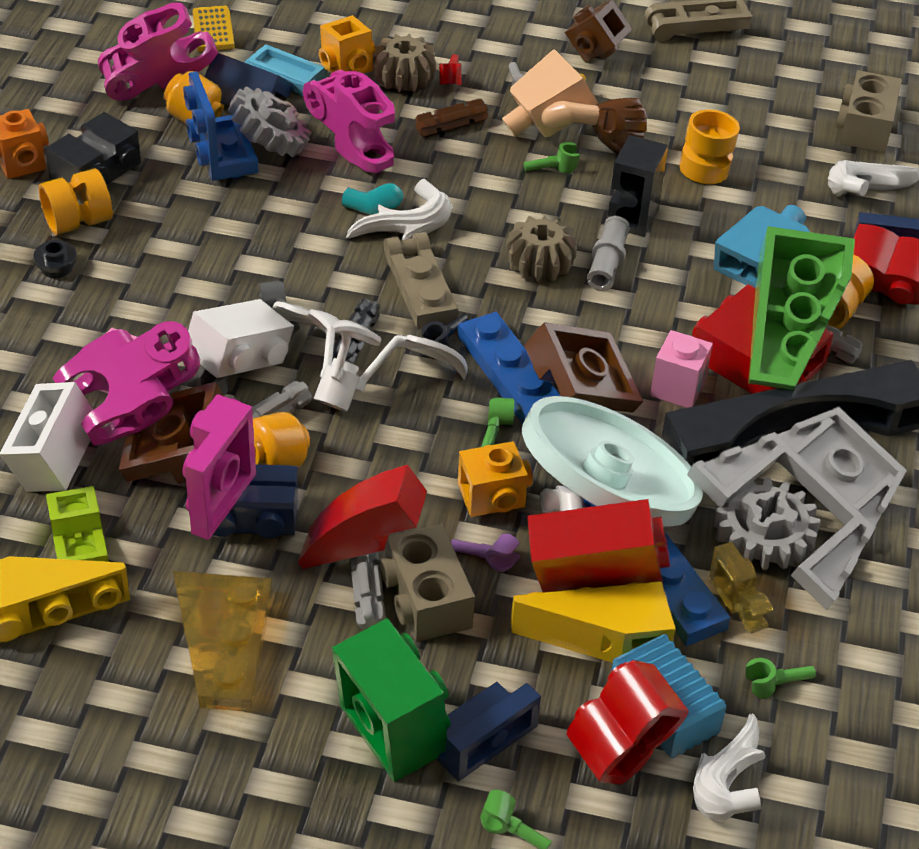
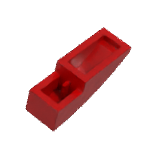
M409 465L394 468L366 479L332 501L309 528L298 560L301 568H309L384 551L389 534L417 528L427 490Z

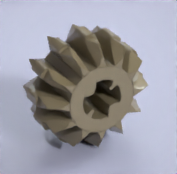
M395 34L393 39L383 38L381 44L375 47V53L373 54L374 73L376 81L384 83L385 89L397 88L399 93L403 89L415 92L416 87L426 88L428 82L434 79L436 60L433 45L425 43L423 37L412 38L410 34L401 37Z
M545 215L542 219L528 216L526 222H515L512 232H509V238L506 240V252H508L507 258L510 263V269L520 271L521 278L535 277L537 283L541 278H548L555 282L557 275H568L577 253L573 228L563 226L561 219L547 220Z

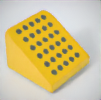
M228 6L193 9L194 33L200 31L208 32L213 37L217 50L235 49ZM206 45L199 46L197 48L198 52H203Z

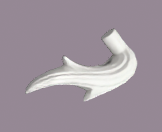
M843 160L838 161L829 171L828 186L837 197H841L848 192L864 196L868 189H902L915 184L919 180V169L909 166Z
M422 179L417 183L414 191L427 201L424 205L405 211L391 210L378 205L379 213L358 220L350 227L346 238L351 239L367 233L388 231L404 233L402 240L411 239L412 234L426 232L428 234L440 228L448 221L453 206L445 193L440 192L426 179Z
M753 713L749 714L746 724L740 733L719 753L714 756H708L705 753L701 754L693 785L694 800L702 815L716 823L725 822L734 814L761 810L757 788L734 792L729 791L732 782L740 772L748 766L765 759L764 751L757 749L759 726L757 718Z

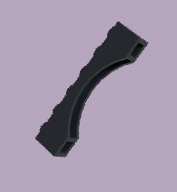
M912 360L824 379L806 381L797 384L794 390L783 388L764 390L759 393L666 412L661 439L674 448L692 467L698 461L702 460L705 463L716 459L722 452L734 447L744 448L757 443L761 437L773 432L779 434L791 430L796 423L838 407L863 430L885 436L918 430L919 369Z

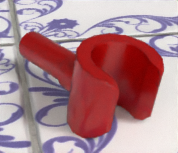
M452 55L449 63L439 64V85H462V64L459 63L460 58L458 55Z

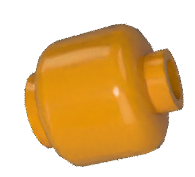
M195 71L176 74L168 83L163 98L166 100L168 113L186 124V119H192V111L187 110L183 87L189 86L188 73ZM198 73L214 111L215 118L220 117L224 105L220 103L221 89L218 85Z
M277 412L253 418L255 464L298 466V468L303 465L310 446V436L306 427L289 412Z

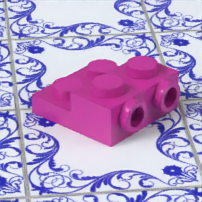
M218 394L204 411L200 410L195 415L192 421L190 436L194 440V449L187 455L182 471L183 476L186 478L188 495L186 510L189 511L191 534L207 540L211 538L256 475L252 406Z

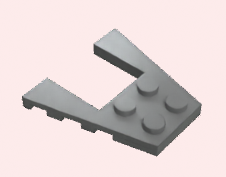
M839 407L796 423L791 430L780 434L773 432L765 435L757 443L740 448L737 446L726 450L716 459L705 463L702 460L693 464L687 473V476L721 508L778 461L833 513L844 526L802 562L791 575L826 610L838 598L839 591L854 569L858 557L872 536L880 516L886 510L907 472L897 460Z

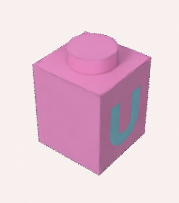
M670 330L656 357L650 396L685 408L694 407L706 382L713 343Z

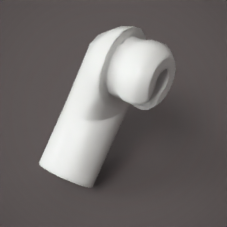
M557 485L556 489L546 488L540 493V506L544 513L586 508L583 498L565 486Z

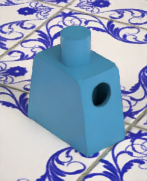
M787 205L780 214L764 206L755 207L715 242L714 270L740 283L749 284L756 288L759 255L767 226L810 232L807 226L803 225L806 222L804 211L795 205Z

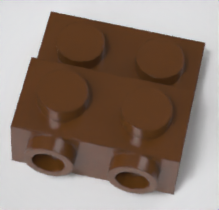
M544 322L524 345L539 380L556 382L558 391L563 397L577 398L611 410L631 413L644 402L612 333Z
M216 382L169 393L173 399V405L164 417L140 432L125 436L119 471L127 482L167 472L172 474L178 484L186 482V478L182 473L183 465L189 452L194 449V440L190 436L191 424L195 415L200 410L204 411L217 394L224 396Z

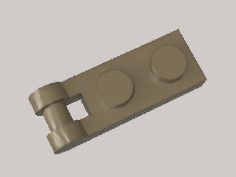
M693 0L657 3L650 5L645 11L646 21L651 26L655 39L659 42L668 41L674 35H698L704 32H733L739 29H750L752 15L743 0Z
M427 233L412 234L411 239L399 240L398 237L384 239L386 259L416 328H422L425 324L432 321H439L444 324L457 318L458 307L430 248ZM415 255V257L407 258V259H405V257H404V256Z

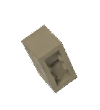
M857 70L854 85L846 83L836 127L843 129L840 144L886 153L899 97L901 78Z
M443 524L389 536L386 543V557L381 558L379 561L381 576L387 588L393 586L396 593L394 601L398 619L402 625L409 624L415 641L420 642L472 629L475 595Z

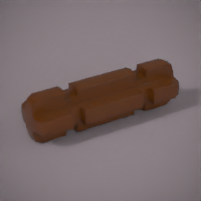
M483 99L467 101V106H464V103L434 110V115L431 112L419 114L415 118L416 130L420 136L427 137L437 134L438 129L440 132H445L470 124L469 121H472V124L485 121L488 118L487 104L484 103Z

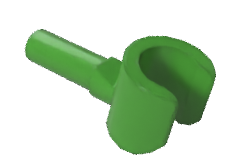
M563 142L559 146L557 156H548V158L523 162L524 170L531 171L556 167L557 170L569 174L577 168L581 155L576 153V144Z
M492 398L490 400L487 431L481 447L494 445L499 432V425H513V398Z
M765 658L752 659L746 665V678L748 680L764 678L752 682V692L759 698L770 697L775 692L776 685L816 677V671L813 666L776 670L775 665Z
M491 790L481 814L483 828L495 834L509 831L538 849H548L552 843L551 840L524 824L519 818L512 816L516 805L514 797L502 790Z

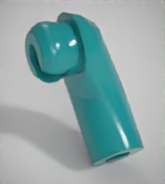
M393 183L383 184L367 193L348 187L342 196V206L373 215L379 213L378 205L391 210L395 209L402 203L404 194L401 188Z

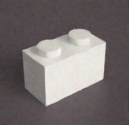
M261 299L194 311L188 332L192 339V345L197 349L200 356V364L216 378L282 364L288 352V345L294 325Z
M76 382L36 384L0 452V456L26 492L66 491L85 453L90 438L81 423L84 421L85 416L93 411V408Z

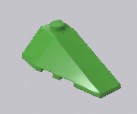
M767 226L759 255L749 384L789 390L795 389L851 279L854 238Z

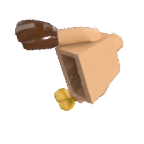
M555 49L511 87L510 93L519 106L502 118L514 137L532 124L544 137H550L573 123L592 125L598 139L616 154L620 153L629 135L644 138V133L647 131L646 110L642 107V103L638 98H618L598 103L586 83L585 75L579 74Z

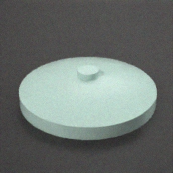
M552 396L535 402L523 423L522 435L524 441L540 465L568 489L596 506L649 499L652 517L662 516L665 527L677 526L687 522L702 500L703 490L687 476L691 469L688 462L659 436L618 412L577 398Z

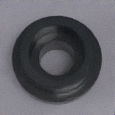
M58 239L49 240L36 248L33 255L35 265L43 275L50 278H60L70 274L77 261L75 247L68 242Z

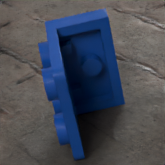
M189 72V86L183 87V94L187 110L192 111V119H186V127L190 142H197L195 143V149L200 167H207L212 181L259 173L257 156L251 142L239 130L241 124L231 120L233 115L215 118L198 72Z

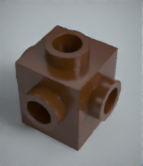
M609 0L594 9L590 4L578 11L573 16L575 23L564 33L583 61L587 62L597 56L603 60L619 49L618 44L632 28L615 2Z

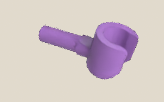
M502 534L493 545L451 540L455 552L485 558L488 564L498 572L509 570L521 557L520 554L513 552L519 546V540L510 534Z

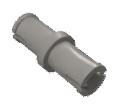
M612 216L606 219L601 238L596 241L592 250L594 260L587 275V280L590 279L588 284L596 290L605 291L612 288L617 267L625 259L626 249L624 245L630 232L629 222L620 216Z

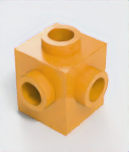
M353 15L320 25L321 48L319 49V59L324 69L331 73L337 70L345 72L357 71L363 74L374 71L373 54L375 53V44L372 39V30Z
M514 441L459 451L457 483L470 517L496 512H508L512 509L525 507L527 487L532 486L533 475L528 459H521Z

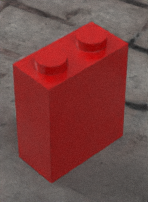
M747 284L734 296H727L720 307L712 314L700 318L693 329L692 336L713 343L709 369L747 392L754 394L777 388L749 384L756 288ZM825 328L797 384L808 381L826 365L833 332Z
M649 499L527 516L531 562L542 592L577 590L582 587L619 586L634 582L651 583L662 581L663 584L661 568L670 567L668 544L665 538L662 516L652 517Z

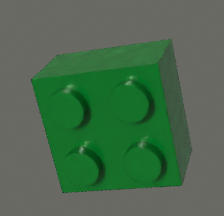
M386 618L332 647L340 706L393 782L438 758V755L446 752L447 729L451 727L450 719L445 710V700L449 697V693L438 672L434 669L428 672L421 663L417 646L409 634L404 632L400 635L389 619Z

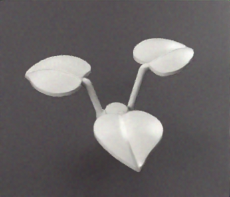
M278 301L274 303L272 308L287 321L314 325L326 333L323 369L314 400L341 411H348L355 390L363 392L367 381L398 347L408 348L448 364L461 375L463 380L468 372L466 360L454 349L439 342L417 336L407 335L406 337L397 335L394 336L361 377L357 376L359 367L345 361L351 337L379 346L382 340L380 336L362 325L348 320H339L337 317L323 311L308 310L294 304ZM335 333H338L342 336V342L337 358H334L332 361Z

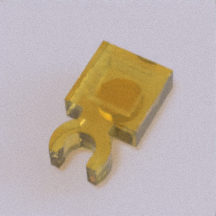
M733 542L716 546L710 567L709 581L732 614L739 613L743 626L750 634L768 628L769 624L763 617V614L772 612L773 607L767 596L762 592H758L755 588L757 576L754 566L749 559L742 557Z

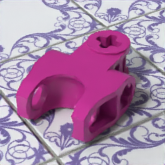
M169 3L139 15L121 28L118 34V45L106 49L98 58L99 70L105 77L104 88L107 95L113 100H129L154 84L165 90L171 79L178 73L185 74L188 71H197L199 73L218 54L213 37L208 32L200 31L181 38L192 26L188 9L183 3ZM179 15L174 25L164 29L165 23L169 18ZM206 45L201 55L195 58L189 57V54L196 48ZM112 58H113V61H114V64H115V65H111V61H110V60H111ZM126 82H130L131 87L129 89Z
M337 70L332 72L330 77L320 81L312 80L304 84L303 97L306 106L313 117L319 119L335 133V149L348 162L367 172L378 173L394 166L393 147L384 139L380 127L385 124L394 123L395 108L374 81L361 72ZM372 150L383 157L371 159L366 157L364 153Z
M167 321L157 324L134 340L129 332L123 329L112 330L85 345L76 356L56 372L52 379L55 383L70 382L75 376L84 373L78 379L72 381L76 382L83 395L96 390L109 392L105 401L85 416L84 421L81 423L95 446L107 444L126 435L140 432L164 417L173 405V399L168 391L194 377L200 368L201 359L197 349L192 345V339L187 328L180 323ZM166 335L169 342L163 345L160 337ZM183 361L185 368L180 371L177 364ZM111 422L108 426L101 428L105 424Z

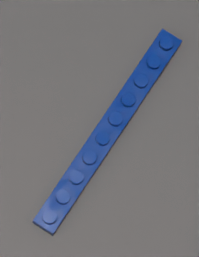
M497 312L458 324V338L502 398L514 399V414L522 425L535 402L546 397L561 396L550 381L539 380L526 349ZM583 498L586 508L596 506ZM665 532L670 567L661 568L663 588L675 625V633L687 647L728 630L731 617Z

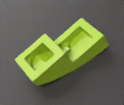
M94 486L46 494L57 559L109 562Z

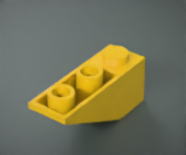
M14 556L0 559V642H8L18 636L49 626L60 625L68 620L98 610L109 609L117 604L129 601L130 593L125 564L122 562Z
M662 581L651 583L634 582L619 586L582 587L577 590L545 593L532 592L524 595H513L510 626L512 633L613 663V659L663 634H667L669 641L674 639L675 625Z

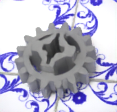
M245 87L244 90H238L230 103L228 112L233 114L231 118L233 122L241 124L239 130L243 132L249 141L263 145L270 152H278L281 156L287 153L294 157L297 153L300 154L310 140L311 132L306 129L308 124L297 118L299 113L295 107L288 101L276 98L268 91L262 92L259 88L253 91L249 87Z
M765 477L763 485H756L753 481L723 507L720 508L718 506L716 508L713 527L718 528L716 539L718 542H728L727 554L733 555L738 552L744 554L743 564L745 565L751 563L753 559L760 560L762 569L767 570L770 561H776L782 569H786L790 557L801 563L804 561L806 551L812 552L820 526V519L814 517L817 509L816 505L804 504L806 493L803 491L795 494L790 493V483L784 482L778 488L773 486L771 478Z

